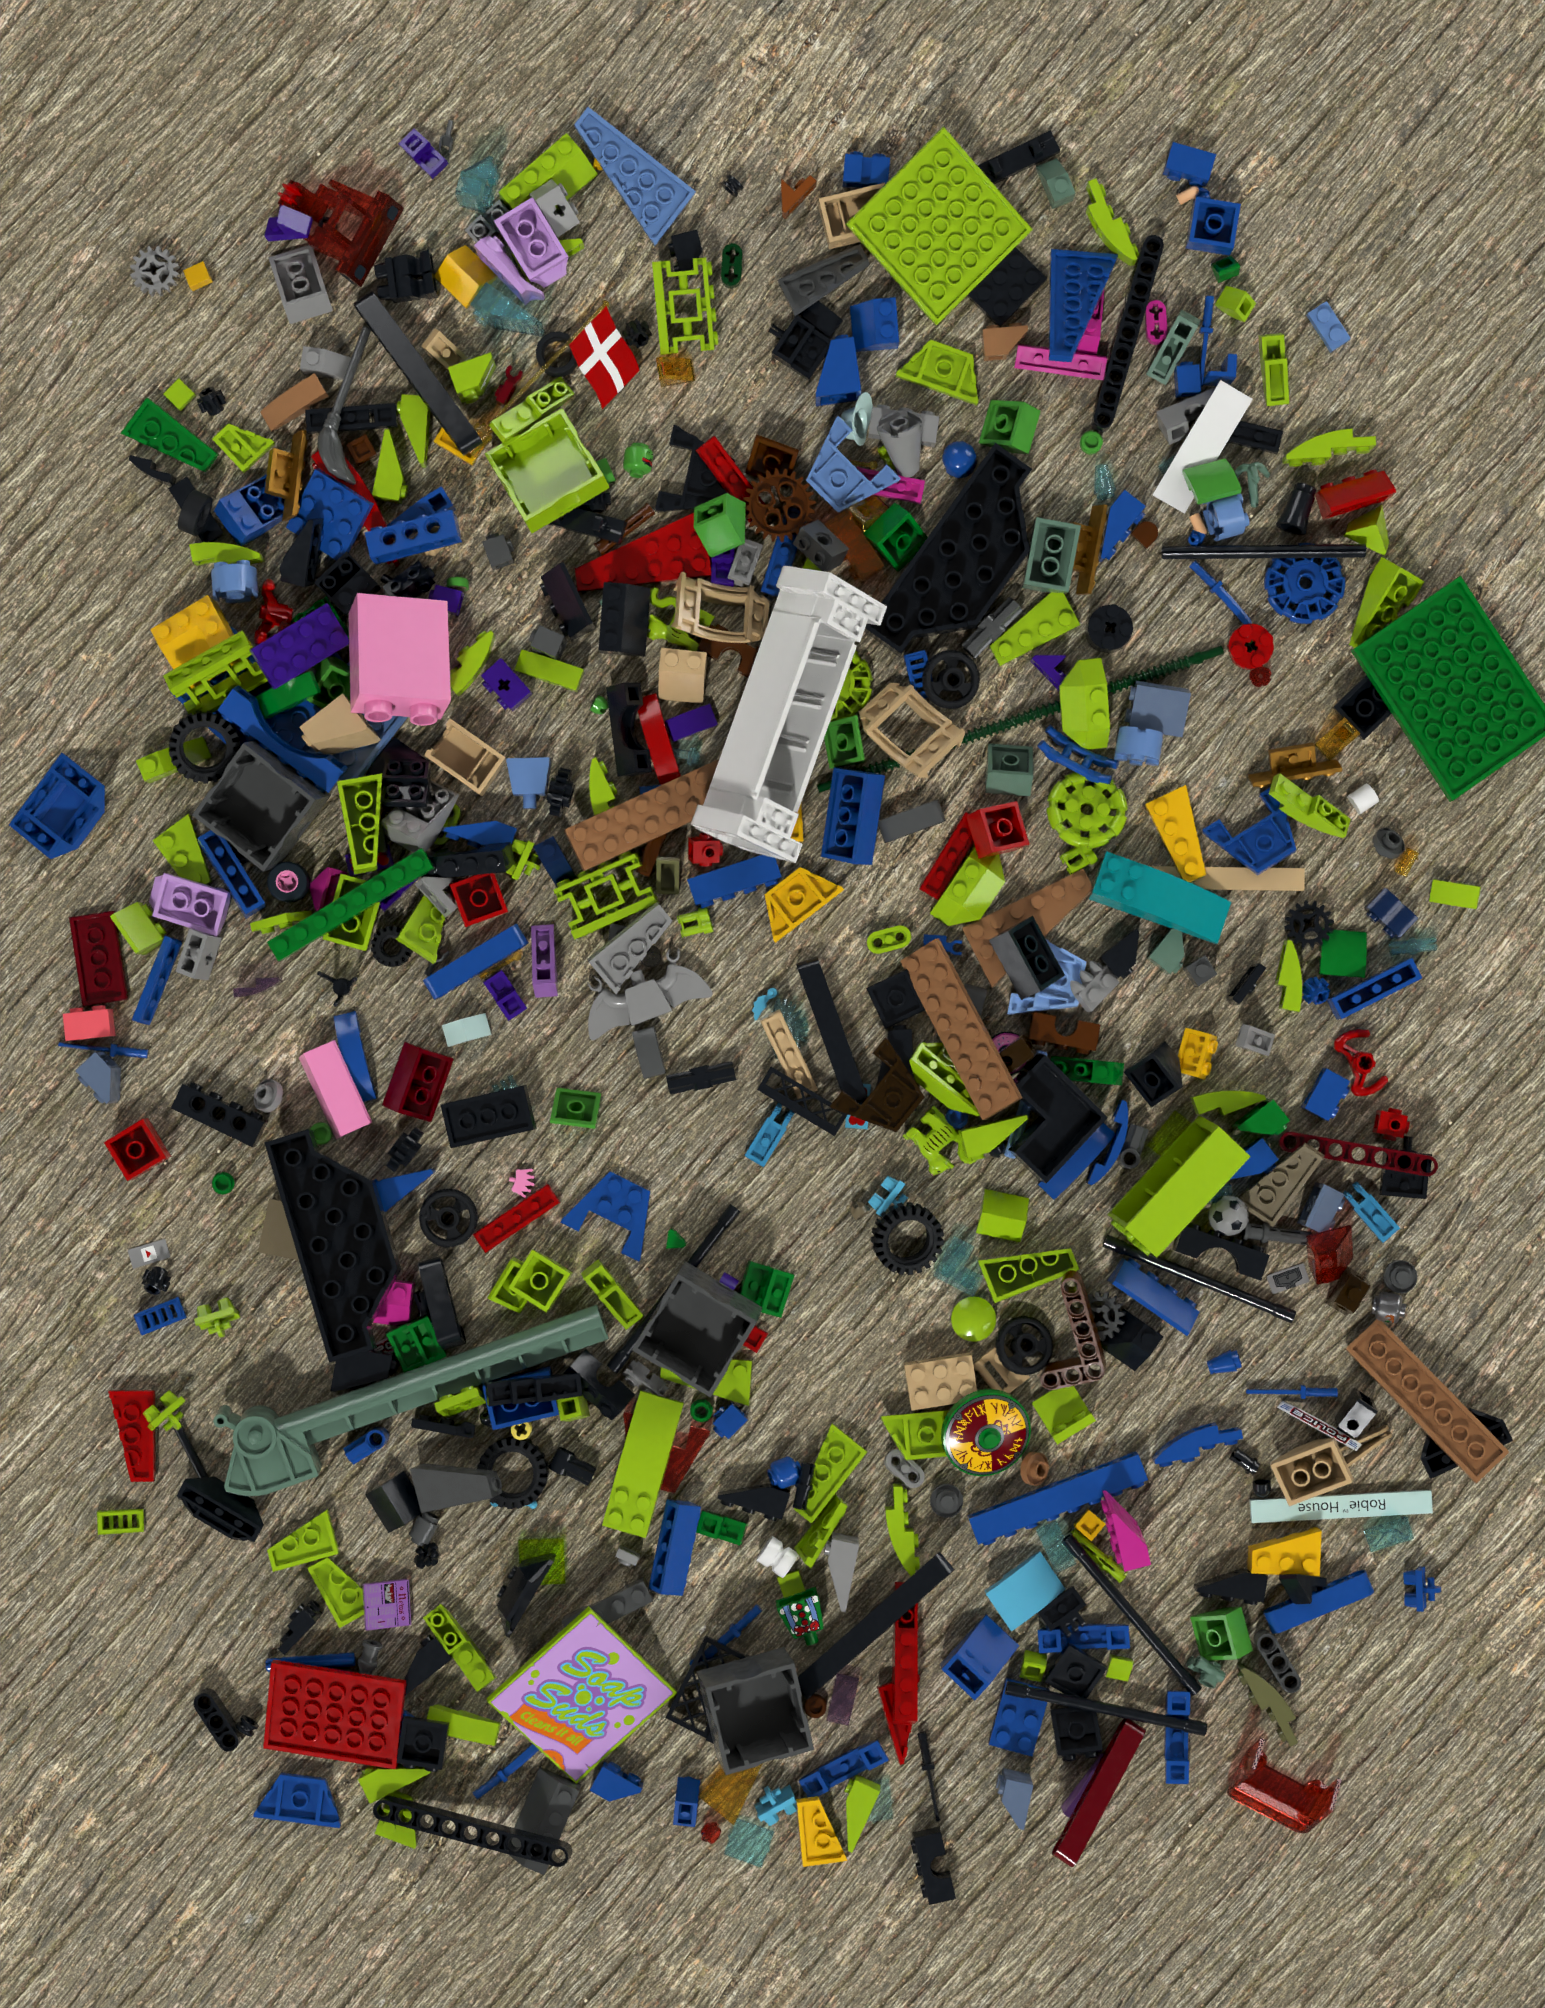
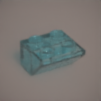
M488 156L461 171L455 192L460 207L486 213L487 207L491 208L494 199L492 189L494 185L497 186L500 172H497L498 166L495 164L493 157Z

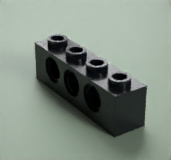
M190 1082V1084L184 1083L181 1085L171 1109L248 1146H257L268 1123L263 1120V1115L255 1111L248 1113L242 1110L244 1106L234 1101H231L229 1104L222 1100L223 1096L213 1091L208 1094L202 1091L203 1087L197 1083ZM198 1097L203 1098L205 1101V1106L202 1110H199L195 1105ZM218 1107H222L226 1113L222 1120L218 1119L215 1114ZM240 1116L246 1121V1126L243 1129H239L236 1126V1120Z

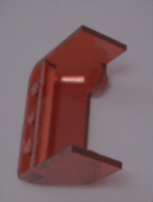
M1260 1738L1245 1752L1229 1783L1228 1796L1295 1832L1308 1833L1334 1811L1342 1780L1337 1778L1329 1786H1326L1320 1780H1312L1302 1784L1266 1765L1268 1757L1262 1751L1265 1739Z

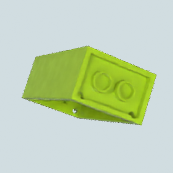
M1199 1115L1107 1214L1113 1220L1110 1224L1126 1236V1239L1147 1256L1151 1253L1157 1258L1251 1156L1218 1125Z

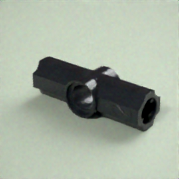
M725 1062L713 1066L705 1065L691 1068L689 1071L667 1075L666 1079L669 1093L677 1094L688 1090L697 1091L711 1088L716 1084L735 1081L736 1076L733 1062Z

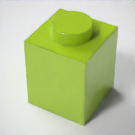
M583 1394L578 1397L556 1400L560 1421L570 1422L590 1417L588 1403Z

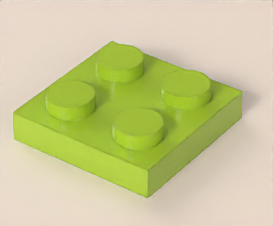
M469 1386L460 1390V1394L454 1396L448 1394L440 1397V1401L434 1403L439 1414L449 1418L486 1404L484 1392L477 1387Z

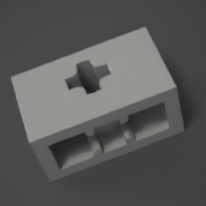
M551 179L529 194L535 200L557 238L580 223L576 216L579 212L572 202L568 203L565 196L568 193L561 183L557 185Z
M189 929L176 972L193 979L209 980L222 937Z

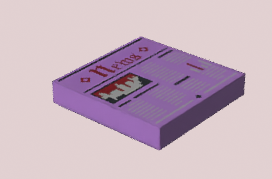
M408 1579L362 1584L365 1630L411 1625Z

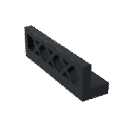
M770 1067L757 1089L833 1136L836 1135L848 1115L830 1107L831 1102L773 1067ZM772 1073L781 1077L783 1087L773 1089L766 1084ZM784 1080L791 1083L792 1085L785 1086ZM796 1086L801 1090L802 1099L793 1101L788 1098L786 1089ZM784 1089L785 1095L778 1091ZM804 1092H806L807 1094H809V1095H811V1096L805 1098ZM816 1098L820 1101L822 1110L811 1112L807 1109L806 1100ZM803 1101L804 1107L798 1104L797 1102ZM823 1103L829 1106L830 1108L824 1109ZM835 1110L842 1114L836 1126L827 1121L825 1112ZM823 1113L824 1119L816 1114Z

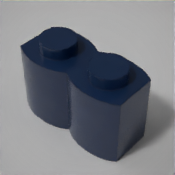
M1387 888L1381 889L1364 907L1367 911L1365 915L1374 923L1378 921L1384 927L1382 931L1391 939L1393 937L1399 939L1418 920V917Z

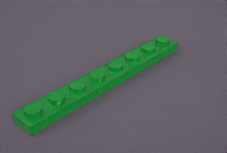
M421 848L277 935L267 943L277 961L281 962L433 870L434 866L424 849Z

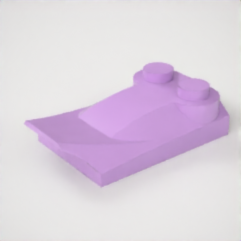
M533 197L494 220L500 234L529 281L545 288L567 274L568 255Z
M488 235L474 245L478 257L524 305L533 300L545 299L542 291L521 278L517 268L505 254L506 251L503 248V243L496 236L492 238Z
M164 873L161 876L155 877L149 903L153 908L152 916L218 936L226 919L230 904V892L223 888H215Z

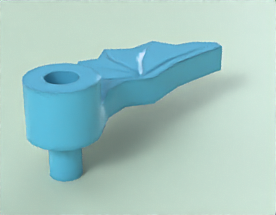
M770 988L767 992L768 995H762L754 1002L752 1009L754 1020H758L762 1011L767 1007V1002L777 997L778 990L776 988Z

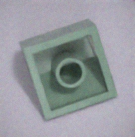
M988 744L985 793L1030 796L1033 781V747Z

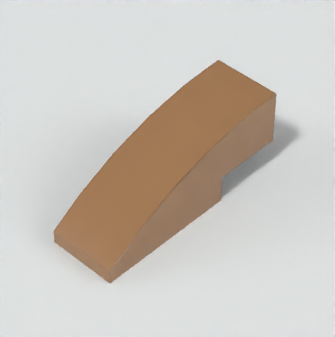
M314 373L281 394L262 409L260 413L271 432L301 416L305 413L306 409H310L311 406L329 396Z

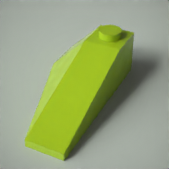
M1381 557L1369 577L1349 645L1355 648L1383 629L1389 621L1393 622L1398 618L1397 613L1404 605L1408 607L1413 602L1425 581Z

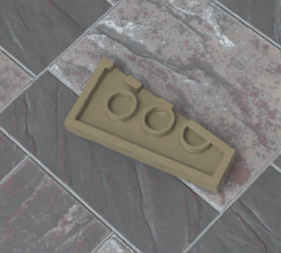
M1304 1143L1238 1198L1245 1203L1250 1213L1274 1227L1320 1164L1324 1154Z

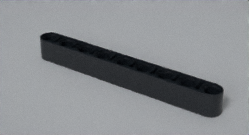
M1157 235L1148 236L1140 250L1104 375V381L1102 382L1092 417V428L1099 433L1110 429L1120 401L1164 248L1163 240ZM1148 244H1154V245H1156L1157 248H1158V251H1156V252H1151V251H1149V250L1147 249V245H1148ZM1141 266H1149L1152 272L1149 274L1143 273ZM1142 287L1145 290V294H1136L1134 288ZM1130 308L1137 309L1139 316L1132 317L1128 310ZM1130 330L1133 337L1130 339L1125 338L1122 335V331ZM1116 352H1124L1127 359L1119 360L1116 357ZM1117 373L1121 380L1114 382L1110 379L1109 374ZM1106 394L1112 395L1114 402L1111 404L1106 403L1103 396ZM1105 416L1108 419V424H1099L1097 417Z
M371 291L354 302L353 305L459 451L466 455L481 445L483 442L478 433L374 292Z
M941 1552L931 1558L798 1676L801 1694L806 1700L955 1570Z
M390 1795L381 1798L373 1807V1814L380 1821L555 1867L564 1866L572 1856V1847L565 1841ZM382 1803H385L389 1806V1813H386L382 1810ZM403 1809H408L411 1812V1819L403 1815ZM425 1815H430L433 1818V1824H428L425 1821ZM447 1820L453 1821V1823L455 1824V1830H451L447 1827ZM468 1826L476 1828V1836L469 1833ZM490 1832L497 1833L499 1841H493L490 1838ZM512 1838H518L521 1842V1847H515L512 1844ZM533 1844H540L543 1847V1852H536ZM556 1849L563 1850L565 1853L564 1859L556 1856Z

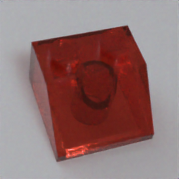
M1347 1225L1306 1236L1308 1266L1316 1285L1338 1280L1353 1259L1351 1226Z

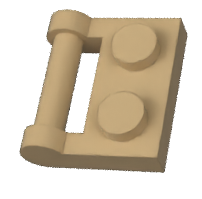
M1004 1344L1006 1355L1009 1358L1013 1354ZM995 1346L973 1363L974 1371L980 1374L990 1389L1011 1393L1030 1378L1029 1375L1015 1374L1005 1368L998 1358ZM989 1361L1007 1383L1003 1389L984 1366L986 1362Z

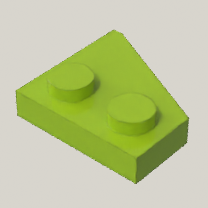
M227 424L212 438L243 473L275 445L272 439L261 437L231 424Z
M312 911L284 913L250 923L252 932L261 931L263 935L275 932V928L278 927L280 930L291 928L293 924L299 923L312 915Z

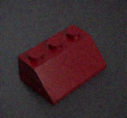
M404 1042L382 1106L397 1113L432 1122L454 1059Z

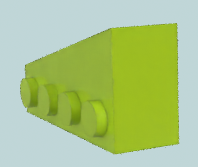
M382 773L337 781L354 875L377 871Z
M1071 1248L978 1260L994 1304L1059 1279L1067 1271L1080 1270Z

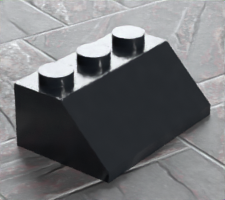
M564 562L559 563L542 575L543 583L539 585L544 596L549 595L553 602L549 606L554 616L559 615L562 621L559 627L565 637L569 636L572 641L595 630L594 624Z
M604 582L598 648L600 653L646 657L651 588L625 583Z
M1033 916L989 940L1021 1000L1041 992L1065 976Z

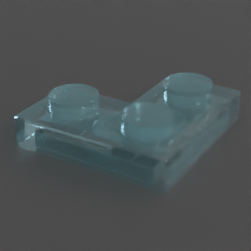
M953 1236L933 1276L974 1297L984 1278L982 1275L964 1267L974 1246Z

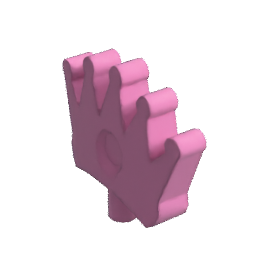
M532 1168L517 1169L516 1178H509V1181L514 1182L511 1190L526 1198V1195L522 1191L531 1192V1189H528L526 1186H534V1183L527 1180L534 1179L533 1175L527 1174L529 1171H533Z

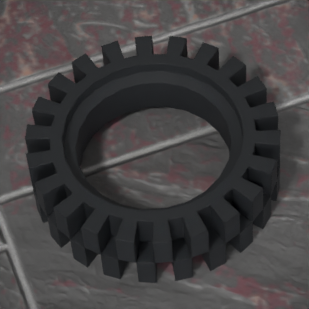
M212 711L190 713L186 718L179 720V723L174 726L173 732L170 735L169 755L172 759L171 762L176 766L179 773L184 774V777L187 779H193V782L198 783V781H202L203 784H208L209 781H213V783L218 782L225 768L241 747L240 737L235 726L221 717L219 713L213 714ZM200 727H210L217 730L224 737L227 749L219 763L210 767H200L188 760L183 750V744L186 736L192 730Z
M907 1202L906 1206L898 1203V1208L889 1207L890 1212L886 1214L883 1211L880 1214L883 1217L882 1220L877 1219L875 1221L877 1228H872V1233L874 1234V1237H871L872 1248L881 1263L886 1268L888 1267L890 1271L894 1273L897 1271L899 1275H904V1272L908 1275H913L914 1270L917 1273L923 1272L921 1268L923 1266L926 1269L930 1268L929 1262L932 1260L935 1263L937 1261L936 1253L941 1254L942 1252L940 1245L944 1246V1240L941 1238V1236H944L941 1229L942 1226L926 1207L923 1208L917 1203L914 1206L912 1202ZM907 1220L922 1223L925 1226L927 1237L923 1248L918 1253L909 1257H899L891 1253L888 1239L896 1225Z
M513 1436L505 1439L502 1438L489 1446L481 1456L477 1469L492 1470L496 1459L507 1452H518L524 1455L533 1467V1480L526 1490L515 1494L502 1490L501 1494L490 1499L492 1504L496 1503L501 1508L519 1509L531 1504L543 1492L548 1482L547 1477L549 1476L547 1469L548 1461L544 1458L545 1454L539 1450L540 1447L532 1444V1441L518 1440Z

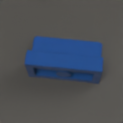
M1228 354L1221 364V372L1209 371L1203 379V386H1217L1220 380L1231 385L1236 378L1237 354Z

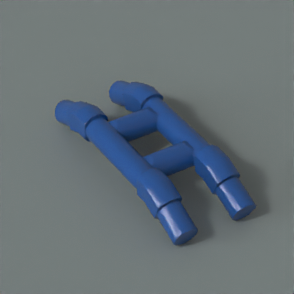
M1052 725L1045 729V732L1058 746L1064 747L1060 754V752L1042 740L1037 747L1049 760L1067 767L1086 777L1085 779L1091 782L1111 783V775L1102 774L1089 768L1093 762V764L1099 767L1117 769L1119 765L1118 760L1110 759L1081 747L1063 736ZM1072 752L1084 757L1081 765L1069 759Z

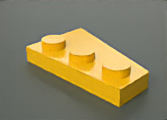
M819 1797L796 1799L802 1866L807 1867L848 1861Z

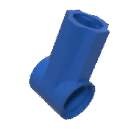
M382 1426L373 1428L343 1448L346 1457L353 1465L376 1450L381 1449L389 1441V1432ZM373 1433H379L382 1436V1443H376L373 1440Z

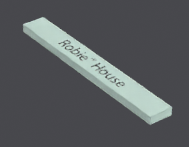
M1430 1489L1319 1495L1292 1506L1288 1505L1285 1497L1249 1499L1251 1523L1433 1513L1432 1492Z

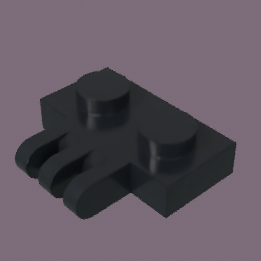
M1074 1586L1068 1588L1036 1613L1048 1631H1052L1059 1626L1067 1638L1072 1636L1067 1628L1068 1626H1070L1074 1633L1079 1630L1075 1621L1081 1627L1086 1625L1078 1613L1080 1609L1086 1606V1603Z

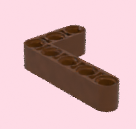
M1074 1270L1067 1271L1063 1275L1061 1293L1080 1357L1048 1363L1043 1368L1040 1378L1041 1385L1047 1390H1056L1098 1381L1105 1374L1106 1359L1081 1274ZM1074 1281L1077 1283V1286L1070 1287L1066 1282ZM1080 1302L1083 1307L1076 1308L1072 1303ZM1086 1323L1089 1327L1083 1329L1080 1328L1078 1324ZM1092 1344L1095 1348L1087 1349L1084 1345ZM1096 1364L1101 1369L1093 1370L1090 1365ZM1075 1369L1078 1371V1374H1070L1068 1370ZM1054 1374L1057 1378L1049 1379L1046 1375Z

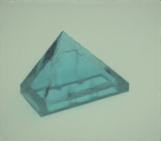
M1407 1517L1364 1530L1370 1552L1414 1539Z

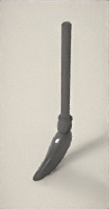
M367 326L362 327L332 411L327 414L323 429L318 436L319 454L328 471L337 478L353 485L356 484V480L345 460L337 431L341 421V410L371 332Z

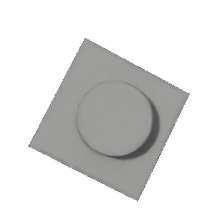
M620 1545L615 1557L619 1558L618 1562L630 1567L631 1564L636 1566L640 1554Z

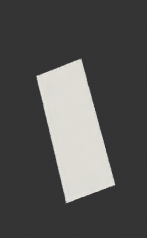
M1220 380L1154 491L1153 496L1185 514L1194 499L1192 490L1189 491L1182 470L1216 461L1253 399Z

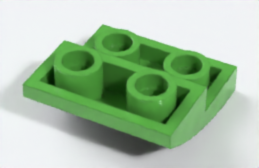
M1226 458L1182 470L1189 491L1192 490L1197 505L1241 493L1240 483Z

